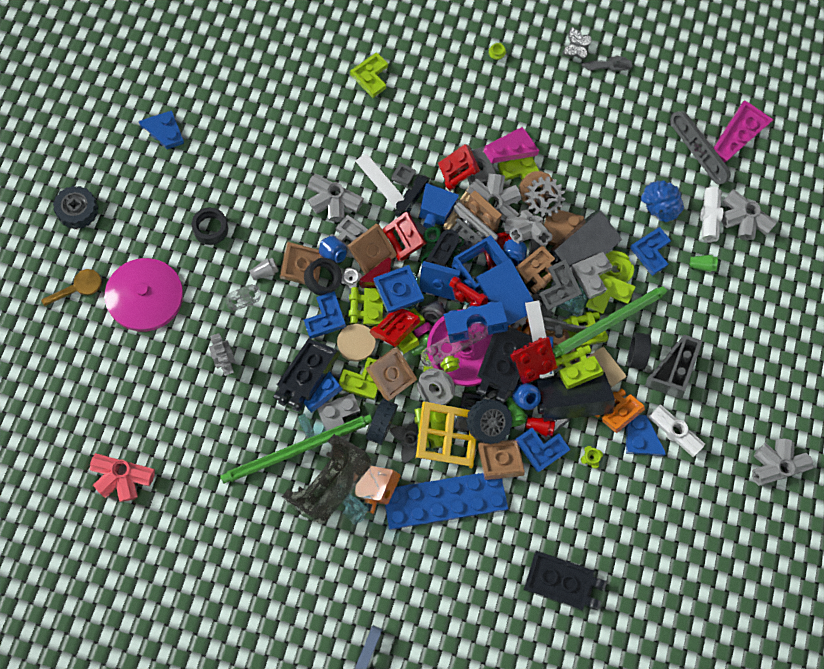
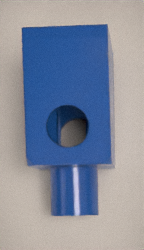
M426 183L419 216L425 219L423 226L428 229L434 227L435 223L441 226L444 225L457 204L459 195Z

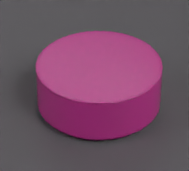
M427 322L415 329L413 333L418 338L433 327Z

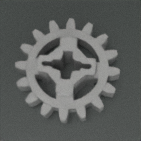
M540 177L538 182L536 180L532 181L533 186H527L530 192L525 193V196L529 197L525 203H530L528 209H534V215L540 212V217H544L545 213L549 217L552 215L551 211L556 214L558 213L557 207H563L560 201H565V198L561 197V194H564L565 191H560L562 184L556 185V179L550 182V177H546L545 181ZM542 185L539 192H534L538 186ZM545 194L550 199L544 201V198L539 195ZM534 199L538 202L539 207L535 204ZM551 202H555L551 208L547 209Z
M220 333L210 336L213 345L209 346L216 368L221 367L225 376L234 373L231 363L236 361L228 340L223 341Z

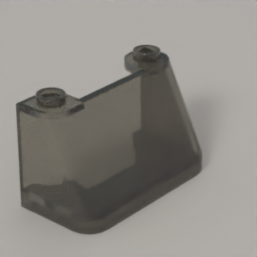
M335 434L328 440V443L331 444V452H328L326 456L330 461L306 490L299 486L297 492L287 489L282 495V498L296 513L319 524L326 522L371 466V459L364 450Z

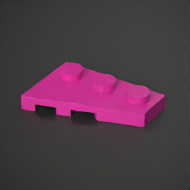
M521 127L487 144L484 148V153L491 163L534 157L538 155L539 149L525 129Z

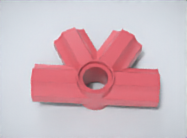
M96 453L90 463V471L104 474L93 484L95 489L104 498H107L117 488L119 502L138 498L135 483L150 487L155 476V469ZM126 465V473L119 475V467Z

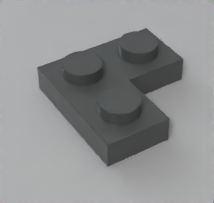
M566 259L547 268L555 286L539 293L546 310H550L582 294Z

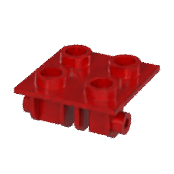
M540 337L538 340L528 343L529 347L524 345L523 349L514 350L513 354L510 355L512 361L516 362L522 384L529 383L539 378L540 375L547 374L558 368L549 337Z

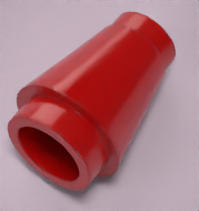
M528 417L526 429L533 428L536 433L543 436H553L556 421L544 422L543 418Z

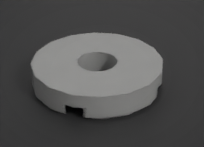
M430 368L424 371L417 382L419 394L426 402L445 405L451 401L455 394V386L451 377L443 370L437 368ZM432 384H436L439 387V391H436Z

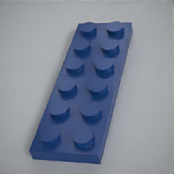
M478 473L396 487L389 503L385 505L389 530L507 511L508 505L502 478L485 480L484 474Z

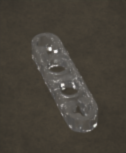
M480 323L471 325L468 329L469 341L467 343H450L448 336L422 351V364L426 367L437 365L445 357L453 356L488 335L487 328H484V333L476 332L473 339L471 332L476 331L478 325L480 327L484 325ZM444 343L452 346V350L449 353L441 350V346ZM435 348L438 349V353L442 356L439 358L438 354L435 355L432 362L425 360L427 353L429 355L436 353Z

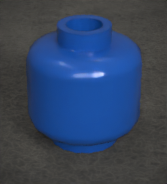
M329 236L320 242L319 254L323 258L331 259L336 263H340L345 259L347 247L337 237Z
M512 239L505 242L502 250L516 267L526 259L527 246L524 242L516 243Z
M521 383L512 392V399L520 408L531 410L540 403L541 394L534 385Z

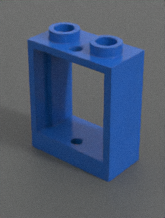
M491 235L453 259L452 269L460 270V277L463 279V283L476 292H479L482 288L479 283L476 284L462 264L483 251L488 253L496 265L509 259Z

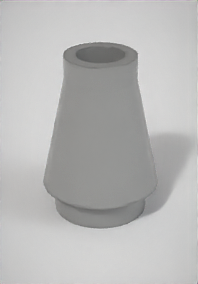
M266 258L256 267L249 270L253 280L273 276L279 270L273 258Z

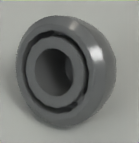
M440 301L428 303L420 311V315L424 318L425 322L430 323L432 326L446 314L444 305Z

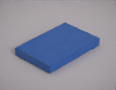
M511 259L476 277L489 302L502 301L507 326L527 316L525 303L533 302L534 300Z

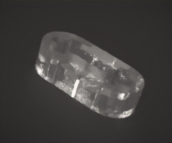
M253 284L247 285L227 294L225 299L226 305L230 310H240L257 303L261 299V292L258 286ZM249 291H253L255 293V297L249 295ZM235 298L237 300V304L234 305L231 299Z

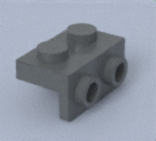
M457 218V224L451 229L464 239V246L459 248L463 252L486 238L479 231L475 233L471 229L473 225L466 219L461 221Z

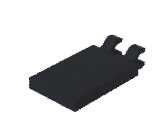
M508 327V331L492 335L476 377L481 379L477 394L484 396L488 386L498 389L495 401L502 403L505 400L507 391L514 392L520 375L516 362L512 361L510 355L513 354L514 350L523 349L524 345L529 347L528 343L533 342L531 335Z
M308 338L277 383L280 389L274 394L273 398L278 400L277 403L285 406L288 402V405L293 407L292 410L299 413L303 408L304 400L310 401L340 356V352L335 348Z
M536 550L523 591L583 611L584 606L598 611L601 601L590 598L593 587L601 591L605 590L607 581L593 577L594 570Z

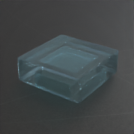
M305 413L300 415L298 422L306 437L314 436V430Z

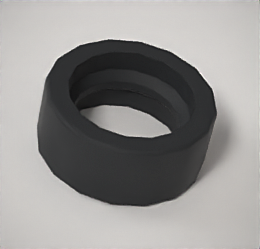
M212 207L203 208L196 212L191 222L194 236L199 242L206 245H214L223 241L229 229L223 212ZM206 218H216L221 222V228L215 234L206 235L199 230V224Z
M318 258L308 265L304 271L305 285L316 295L322 296L331 293L342 282L341 269L331 259ZM319 266L324 267L330 272L332 284L329 287H324L317 283L313 275L315 268Z
M638 332L633 334L628 353L629 368L645 370L651 351L650 334Z

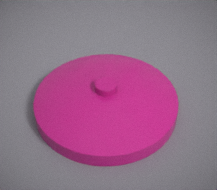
M152 258L135 259L123 264L111 275L105 289V303L109 313L118 324L132 331L147 332L165 326L177 315L183 302V287L177 273L168 264Z
M443 316L435 323L428 337L427 355L432 368L444 371L440 366L441 362H443L445 357L454 356L460 360L459 368L452 372H446L453 380L454 385L465 387L479 385L481 379L476 377L493 334L488 335L487 328L483 324L476 323L468 329V340L450 343Z

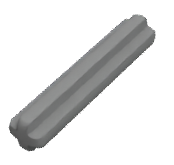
M461 202L454 206L453 210L463 220L466 219L473 225V229L481 232L486 238L491 235L497 241L498 235Z

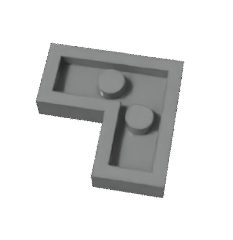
M603 252L570 267L588 299L606 292L607 288L599 275L611 271L612 265Z
M351 393L323 404L317 411L325 431L344 424L343 419L360 413V408L354 394ZM349 434L334 439L330 443L334 444L349 438Z

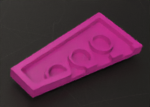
M744 100L713 149L725 163L771 123L773 119Z

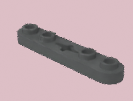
M684 111L673 113L670 119L672 127L710 178L716 184L728 182L731 177L729 168L692 119ZM699 144H702L701 150L699 151Z

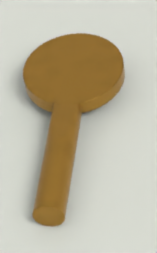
M92 269L82 270L75 276L73 285L45 297L41 301L44 306H47L77 291L82 295H92L100 289L102 284L101 277Z

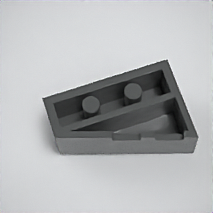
M683 335L655 371L647 378L645 387L682 399L702 340Z

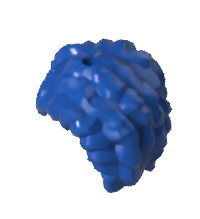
M665 180L651 182L644 189L641 201L646 204L650 214L656 216L659 221H672L684 210L681 192L678 186H674L671 182L667 183Z

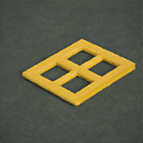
M423 402L416 458L473 468L476 439L470 435V431L469 435L453 433L455 416L468 418L467 414L470 410ZM430 411L447 414L445 431L429 428ZM428 434L444 436L442 454L426 451ZM452 438L468 441L466 458L450 455Z

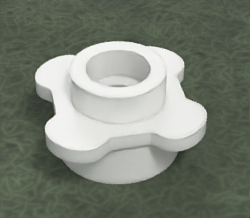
M347 268L342 276L341 283L347 284L351 289L356 287L362 275L352 268Z

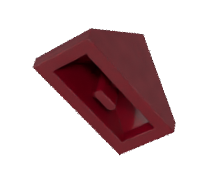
M387 257L360 278V287L362 289L376 288L373 279L390 272L391 259Z

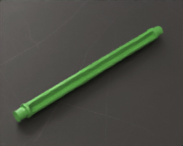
M661 286L660 288L653 289L641 298L634 300L608 317L575 334L572 338L556 345L552 349L554 357L563 356L645 308V306L659 300L667 293L666 288Z
M371 415L361 416L229 470L227 473L220 475L223 484L229 481L233 482L351 432L365 428L366 425L372 423Z

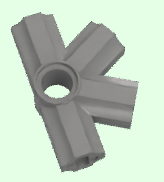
M317 174L311 177L307 186L309 190L317 193V195L308 199L312 210L318 214L328 208L329 221H342L345 218L344 207L357 213L364 201L363 197L343 188L340 183L331 182ZM333 191L340 192V194L337 196H334L331 193Z
M499 174L488 175L487 187L478 179H475L466 192L471 194L476 191L487 202H489L491 197L495 198L497 204L494 208L502 214L501 220L506 223L507 216L517 217L519 215L516 210L509 206V204L521 200V194L516 185L503 190L505 176Z
M734 189L723 201L724 204L732 209L723 212L721 220L723 226L730 228L739 225L738 237L742 240H754L756 228L767 235L777 223L760 210L761 208L758 203L747 200Z
M522 210L517 217L507 216L505 232L510 234V237L516 243L527 239H534L542 246L547 245L552 240V234L543 225L542 217L534 216L528 210Z
M777 439L775 450L764 443L754 453V457L764 466L753 469L752 478L758 486L811 470L813 469L814 462L807 453L793 457L794 442L792 440ZM780 466L784 468L785 473L781 470Z

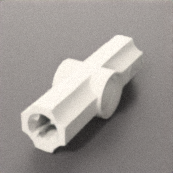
M712 186L704 191V205L701 210L700 220L703 221L702 239L705 242H713L719 239L723 208H721V190L718 187Z
M661 404L648 417L665 432L669 440L678 443L692 457L704 447L705 443L688 429L687 424L682 420L676 419ZM673 427L678 428L680 434H676L673 430Z

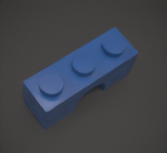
M502 301L489 302L482 306H471L459 311L452 310L444 314L450 343L468 340V329L476 323L483 324L487 328L488 335L508 331Z

